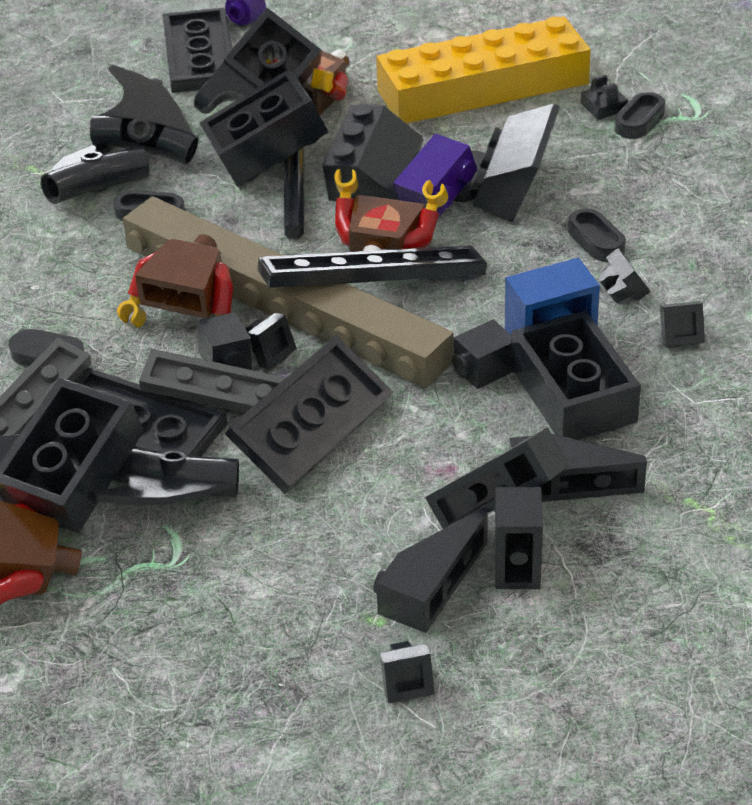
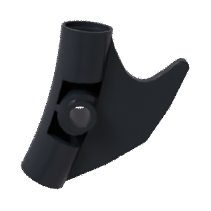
M111 65L109 72L123 87L124 95L116 106L102 114L91 117L90 139L92 145L96 147L125 149L142 146L147 153L188 165L196 153L199 137L194 134L182 110L163 85L137 72ZM147 127L146 132L143 134L144 128Z
M90 146L63 157L49 172L41 176L42 192L49 202L58 204L87 192L97 193L104 191L111 185L148 178L150 171L146 152L142 146L109 154L107 153L114 147Z
M134 447L113 479V482L126 485L96 490L94 492V501L131 505H168L205 496L237 497L239 459L185 455V453L180 451L160 452Z

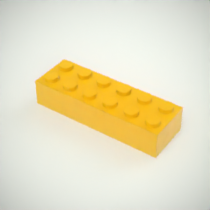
M553 16L534 23H520L510 28L491 29L481 34L467 37L457 36L452 40L424 43L419 47L404 50L395 49L385 54L376 55L377 90L389 110L408 124L589 84L591 49L565 16Z

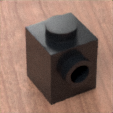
M236 312L197 320L199 354L203 360L252 370L251 337Z
M492 319L455 336L452 364L456 373L462 378L465 377L476 389L513 373L511 369V334Z

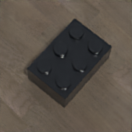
M586 310L511 331V369L555 435L580 440L638 422L641 385Z
M59 377L0 463V497L3 502L12 505L24 503L39 514L56 519L59 527L79 534L98 502L94 501V492L109 487L144 432L132 402Z

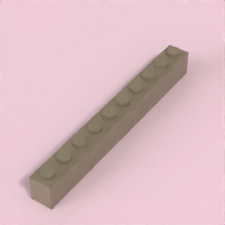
M152 196L123 218L127 248L146 257L157 252L170 239L194 242L200 234L209 235L216 241L217 248L221 252L222 263L229 268L233 284V298L269 315L274 313L286 315L288 324L326 342L337 335L358 357L388 370L405 380L427 388L452 365V357L454 356L453 331L346 283L269 288L257 270L258 258L284 255Z

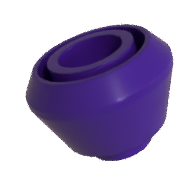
M226 0L225 2L227 16L233 23L241 26L252 25L266 9L265 0Z

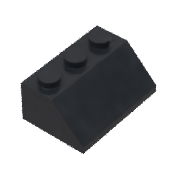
M290 69L199 123L237 187L245 182L254 180L263 171L275 164L284 162L293 153L305 146L316 143L320 137L329 133L313 101Z
M367 103L350 105L322 164L328 200L336 201V198H340V192L337 190L334 179L335 172L340 169L341 183H349L353 177L352 170L356 172L358 188L351 194L352 199H355L356 195L399 200L393 182L419 153L423 144V137L385 106H374Z
M550 104L507 117L502 129L495 127L479 166L480 169L471 187L477 190L472 205L513 222L540 167L560 106Z

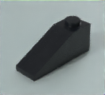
M547 427L429 494L425 499L444 529L478 510L488 513L495 510V487H538L554 478L570 465Z
M552 434L570 466L548 482L538 486L541 487L542 502L644 493L647 468L646 456ZM531 436L509 438V448Z
M478 510L399 552L388 568H382L376 576L373 591L377 594L378 614L427 633L487 545L488 512Z

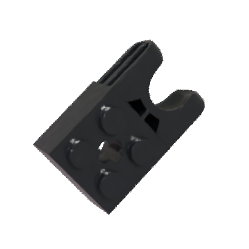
M266 8L225 56L223 63L198 91L194 100V108L201 113L209 114L221 103L240 99L288 69L292 71L299 83L303 85L312 75L314 68L317 69L321 64L322 50L273 11ZM269 59L273 62L274 59H277L279 63L272 65L266 63V60Z

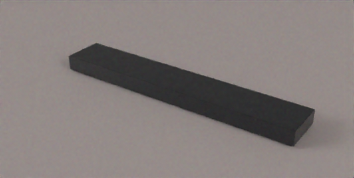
M470 245L265 256L258 258L257 270L269 288L478 276L486 274L487 262Z

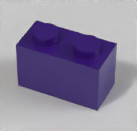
M434 134L393 182L400 201L425 204L426 209L427 200L422 192L424 183L431 180L433 184V193L431 195L438 194L443 183L448 193V200L446 204L437 208L436 212L439 213L440 217L445 209L453 203V200L464 186L473 179L478 169L469 145Z

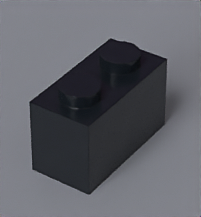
M495 487V589H541L543 539L541 487Z

